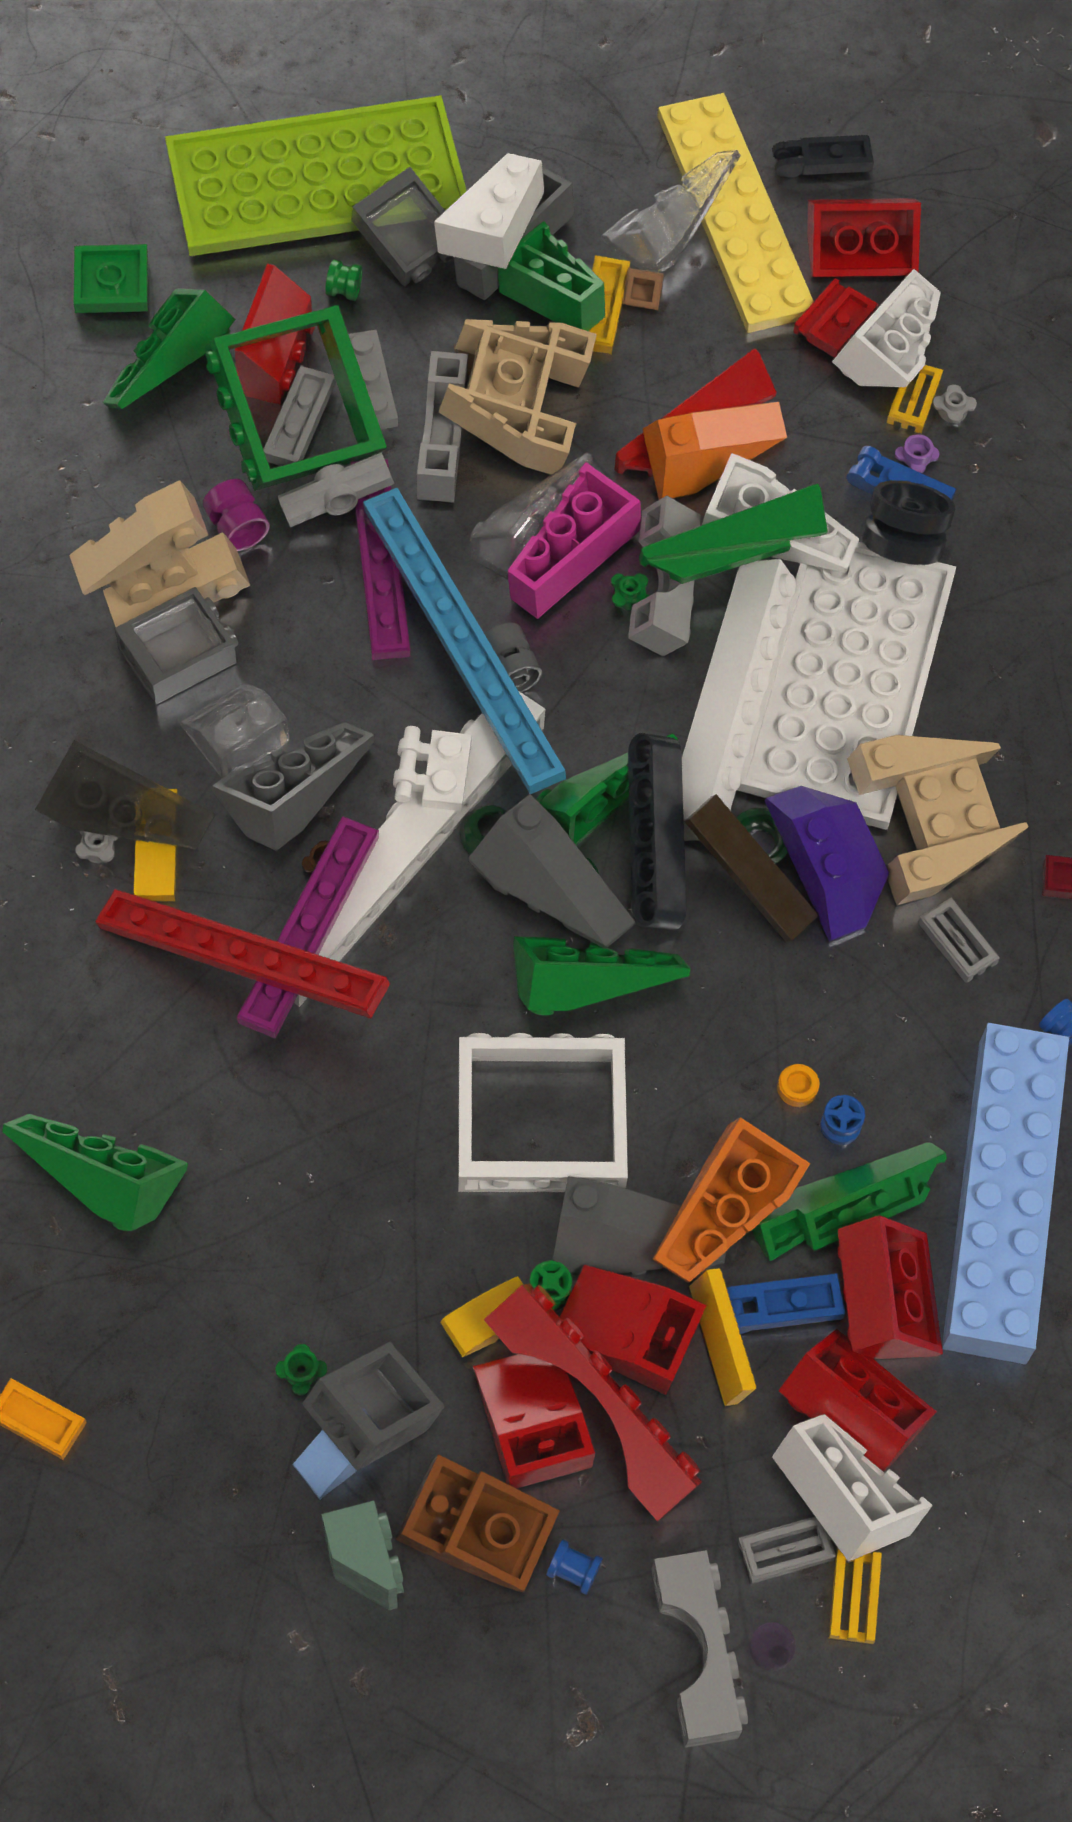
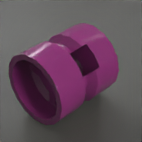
M230 479L213 487L205 495L202 503L211 522L217 526L218 534L223 532L236 547L237 551H242L259 543L267 535L270 524L261 508L253 503L255 498L246 483L240 479Z

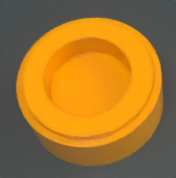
M793 1064L786 1067L781 1072L777 1084L780 1098L786 1104L793 1107H804L811 1104L815 1100L820 1086L818 1075L812 1068L803 1064Z

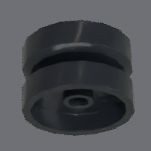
M890 480L875 486L870 503L872 514L866 518L862 542L874 553L895 562L910 565H928L938 562L942 558L947 541L945 531L951 527L954 516V502L940 491L919 483Z

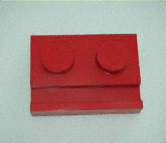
M837 278L828 285L795 322L793 333L797 335L799 333L807 337L806 341L834 358L878 308V303L850 286L845 288L840 285V280Z

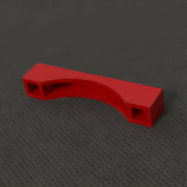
M531 1284L521 1285L491 1312L484 1321L512 1353L532 1356L558 1366L577 1378L596 1396L610 1416L620 1437L627 1464L628 1488L656 1521H659L702 1483L697 1476L700 1472L699 1467L687 1453L682 1451L678 1454L667 1442L671 1438L669 1432L656 1418H652L650 1421L638 1408L642 1402L633 1390L626 1384L620 1387L609 1375L613 1369L607 1360L597 1351L591 1354L580 1342L584 1338L580 1329L568 1318L562 1321L554 1312L552 1307L555 1305V1302L546 1290L540 1285H537L535 1288Z

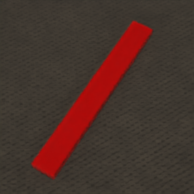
M117 889L113 891L95 921L102 930L370 1019L390 986L385 976Z

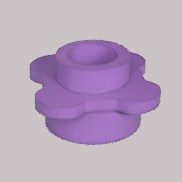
M916 434L908 437L903 447L896 449L895 457L899 461H904L911 469L923 473L930 462L938 460L939 451L928 437Z

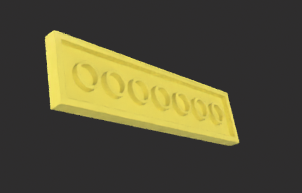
M720 93L658 107L657 117L747 333L796 322L814 301L725 94Z

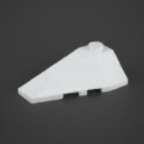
M913 269L852 336L832 363L859 386L907 387L925 366L926 357L924 353L930 343V326L935 320L941 292Z

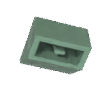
M373 1500L321 1514L324 1538L334 1578L387 1610L398 1608L397 1594L404 1592L402 1585L404 1581L398 1556L389 1557L388 1551L393 1548L391 1543L392 1534L386 1512L378 1514L375 1501Z

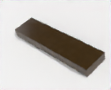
M717 794L711 796L684 821L786 943L793 941L818 916L816 911Z

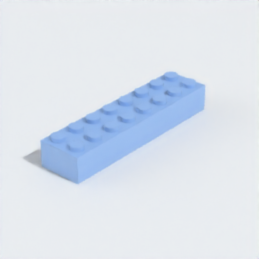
M987 1023L979 1042L942 1342L943 1350L1027 1364L1036 1349L1069 1037Z

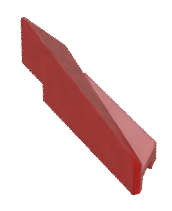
M756 348L752 349L661 419L696 412L757 405L776 397L777 392L759 351ZM643 432L616 453L614 470L617 473L623 474L625 470L631 469L648 471L649 477H653Z

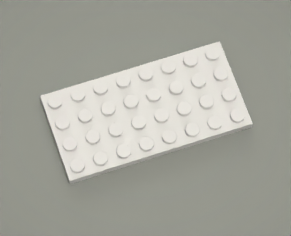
M862 542L857 543L846 573L800 563L796 576V592L791 598L787 612V623L782 630L778 643V654L772 664L769 685L763 695L759 709V720L755 724L750 740V751L744 761L738 791L768 798L799 786H805L857 802L867 825L888 830L897 796L896 787L859 795L847 758L859 744L894 735H913L956 566L940 562L928 565H910L895 562L874 553Z

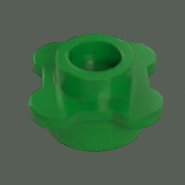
M618 573L611 578V585L615 591L612 596V603L617 607L631 610L632 605L649 596L646 594L645 588L648 585V578L642 573H638L635 576H624ZM632 588L634 591L629 592L627 589Z
M298 1344L286 1356L284 1361L277 1363L275 1371L279 1378L286 1379L292 1385L295 1394L305 1395L310 1391V1385L316 1379L326 1376L327 1364L322 1360H317V1357L310 1351L308 1345ZM304 1366L306 1368L305 1372L299 1373L297 1371L298 1367Z

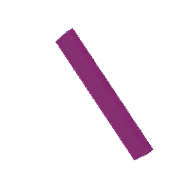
M385 459V462L389 469L388 459ZM391 485L359 498L355 506L372 660L410 657L402 575L365 513L363 501L390 491Z
M342 816L277 942L319 955L379 839V830ZM256 981L237 1016L238 1024L276 1038L298 994Z

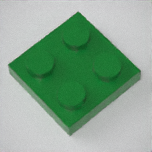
M147 244L74 246L75 313L148 311Z

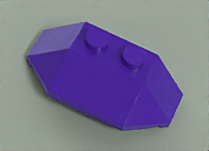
M799 786L766 798L765 803L814 910L818 914L819 921L829 942L865 929L887 880L889 871L857 802L805 786Z

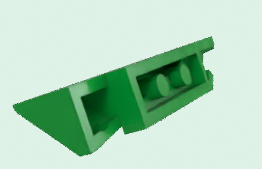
M814 484L644 546L641 548L639 562L645 567L648 564L668 573L670 579L684 584L788 552L791 547L789 540L822 536L828 532L820 485Z
M927 1142L795 1188L791 1197L763 1219L760 1224L752 1229V1232L769 1261L778 1258L804 1240L815 1251L839 1240V1228L878 1215L889 1218L923 1203L931 1190L927 1182L936 1165L941 1162L945 1163L947 1159L946 1152L933 1143Z

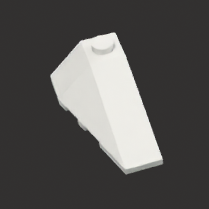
M731 453L707 508L702 525L797 490L793 489L791 491L775 479L776 474L766 466ZM825 512L828 530L826 535L789 540L791 547L788 552L771 557L846 573L859 538Z

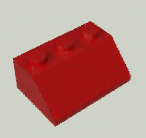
M914 198L808 200L807 238L812 277L909 275L913 269L919 273L921 202Z
M267 264L242 331L312 312L311 296L275 265ZM315 327L235 348L236 371L245 396L281 405L285 392H289L295 379L296 372L294 367L296 362L302 363L306 351V341L304 340L306 335L312 334Z
M880 1215L839 1228L838 1256L842 1263L844 1278L843 1297L847 1304L849 1320L848 1338L852 1345V1351L875 1359L936 1357L943 1355L927 1233Z
M837 1328L803 1356L778 1390L787 1398L792 1408L806 1414L811 1419L823 1414L829 1417L867 1449L864 1456L883 1472L898 1459L937 1412L872 1357L853 1352L849 1338Z

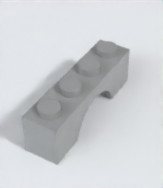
M431 351L423 441L420 443L417 468L418 500L454 503L462 427L439 413V408L449 383L467 389L468 354Z
M665 496L642 510L639 542L644 547L699 527L701 514ZM656 568L659 579L658 591L632 605L628 639L661 656H665L688 643L691 633L690 620L694 602V581L681 584L670 579L668 573Z
M707 1550L656 1558L653 1561L651 1571L659 1613L673 1616L687 1624L697 1635L704 1656L702 1674L693 1685L680 1693L676 1702L685 1748L738 1739L743 1730L742 1725L748 1724V1716L743 1696L736 1697L733 1679L739 1678V1672L734 1651L727 1652L724 1634L730 1633V1627L725 1606L718 1607L715 1590L721 1589L717 1563H709Z

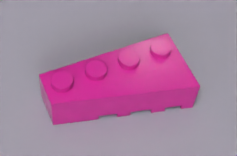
M585 462L579 470L577 480L573 485L569 484L563 492L562 501L554 512L550 511L543 520V527L539 533L530 538L507 570L510 599L538 619L640 531L641 501Z

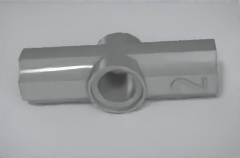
M381 452L347 467L339 464L326 466L316 473L314 481L278 495V500L290 527L326 512L331 515L345 514L356 506L359 498L395 483Z

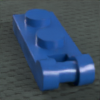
M864 446L857 457L858 464L853 465L846 476L851 485L872 495L875 486L890 480L923 484L940 491L951 500H953L956 492L954 487L882 456L876 448L871 446ZM870 471H874L880 474V476L875 477L871 475Z
M838 1274L727 1287L740 1334L752 1330L841 1320L845 1316ZM754 1301L756 1312L744 1314L743 1303Z

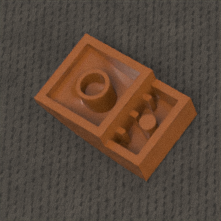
M438 1454L431 1461L395 1540L477 1577L519 1592H524L560 1510L483 1471L477 1474Z

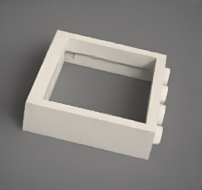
M474 1033L468 1037H459L458 1192H565L568 1176L609 1183L626 1189L628 1167L625 1038H615L610 1034H596L591 1038H574L572 1035L565 1033L554 1034L550 1038L532 1037L526 1033H516L509 1037H491L485 1033ZM472 1061L611 1062L613 1162L471 1161Z

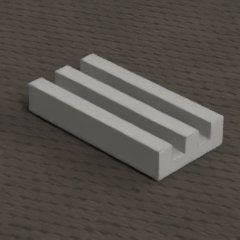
M952 897L919 917L918 924L965 983L971 981L976 974L980 975L985 972L987 967H993L998 964L1000 957ZM944 912H947L949 914V916L953 919V921L957 924V926L961 929V931L965 934V936L969 939V941L973 944L977 951L982 955L983 959L979 960L975 953L966 944V940L963 938V936L959 933L958 930L954 929V927L943 915Z
M816 1517L740 1537L737 1541L739 1549L743 1554L744 1565L748 1569L750 1584L834 1561L836 1558L829 1534ZM813 1529H817L818 1536L754 1554L751 1547ZM822 1546L824 1550L760 1569L757 1567L758 1563L814 1547Z

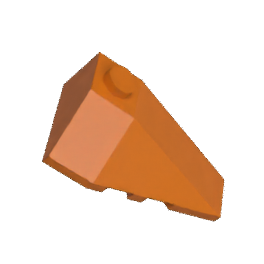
M779 402L696 412L658 419L642 429L659 500L665 496L674 499L694 495L721 478L731 453L751 460L787 438Z
M741 1117L729 1123L704 1163L652 1260L689 1283L745 1234L760 1224L770 1213L785 1203L791 1197L810 1163Z

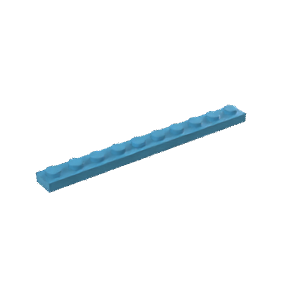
M395 488L363 501L365 513L529 794L565 780L566 772L399 489Z

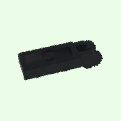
M868 135L800 138V140L779 141L772 148L773 157L778 159L775 165V172L778 176L784 178H795L801 173L807 175L873 171L874 160Z

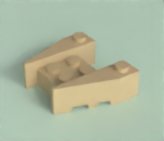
M466 319L455 349L475 355L468 386L466 389L449 383L439 408V413L520 465L558 477L569 454L576 423L540 412L548 378L579 387L590 364L597 334L564 323L549 322L547 327L530 326V322L516 321L515 325H493L492 320Z
M180 480L144 497L135 504L137 511L125 521L123 518L118 517L109 524L110 532L97 542L88 540L69 555L84 595L107 584L111 585V587L103 590L115 627L194 587L198 589L204 599L209 597L214 603L223 598L233 597L240 590L250 586L238 551L223 532L193 546L198 540L208 536V532L194 496Z
M894 735L859 744L847 758L859 795L896 787L917 849L916 851L897 855L886 866L889 871L887 879L896 906L935 895L976 865L1014 841L1028 828L1027 822L1000 828L979 765L987 763L1001 749L999 743Z

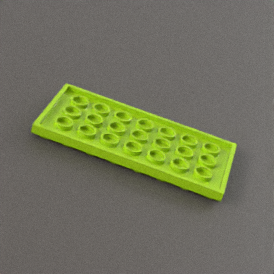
M442 95L165 136L166 149L189 257L358 231V228L351 221L353 206L409 167L412 168L445 211L467 191ZM409 197L373 222V224L378 228L428 219Z

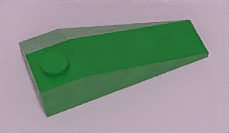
M175 288L148 325L154 330L151 336L145 341L138 342L134 352L137 356L135 363H130L122 369L103 403L109 408H125L203 356L206 352V346L214 338L230 334L229 328L236 319L206 290Z
M27 1114L3 1124L2 1132L93 1213L112 1222L113 1226L117 1229L124 1231L136 1230L156 1220L188 1167L187 1162L156 1148L140 1144L138 1150L135 1151L116 1146V1137L105 1134L101 1137H83L78 1135L79 1129L76 1126L32 1114Z

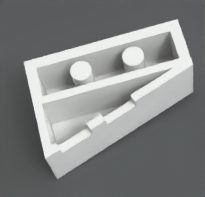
M507 153L434 221L438 253L506 269L544 194L542 161Z
M823 1414L794 1425L772 1458L849 1562L910 1536L933 1505L924 1497H921L918 1501L897 1484V1481L900 1479L899 1476L890 1469L886 1473L880 1470L864 1456L867 1449Z

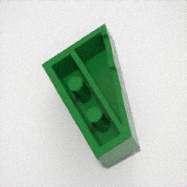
M544 221L520 240L506 269L497 267L499 293L556 323H564L589 331L605 318L604 282L580 258L575 259L568 252V245L562 239L557 240L550 233V227Z

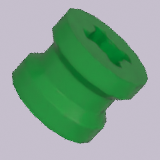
M333 259L326 279V295L334 297L340 294L345 295L347 300L356 301L362 282V265L354 264L349 267L343 265L341 261Z
M544 1261L538 1264L531 1272L529 1284L534 1288L540 1285L546 1291H555L557 1294H548L555 1302L552 1309L558 1311L565 1306L571 1294L572 1277L567 1267L560 1262Z

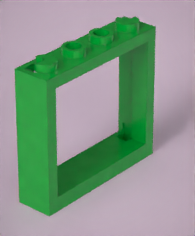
M338 305L214 338L206 346L205 354L208 360L206 367L209 373L215 376L219 387L216 390L218 403L222 410L227 411L231 422L229 425L230 438L235 446H239L243 457L241 462L242 472L247 474L254 491L315 474L320 469L332 464L343 466L351 462L367 459L387 448ZM317 326L357 444L270 469L229 350Z

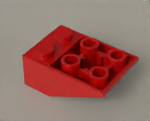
M584 1265L560 1318L562 1321L566 1318L570 1319L584 1335L580 1342L591 1354L595 1351L599 1352L610 1364L613 1371L667 1395L707 1305L665 1286Z
M521 1354L473 1366L506 1484L517 1489L593 1467L595 1451L582 1409L566 1371L546 1361Z

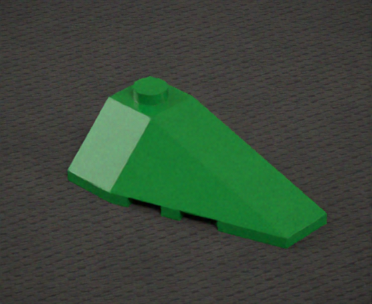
M673 733L665 736L674 738L678 741V737H676ZM628 753L566 779L553 790L546 789L536 799L556 819L576 846L629 799Z
M514 936L513 947L518 996L528 1010L538 1015H552L554 1011H570L690 976L691 968L678 954L629 948L624 951V955H621L612 949H605L595 943H590V948L584 950L567 947L566 939Z

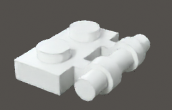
M407 726L404 738L399 741L397 753L401 758L399 769L395 771L393 786L396 787L395 800L407 803L411 799V792L423 793L422 807L462 811L472 734L432 730L431 743L428 744L419 741L421 730L418 727ZM416 760L428 762L426 775L415 772Z

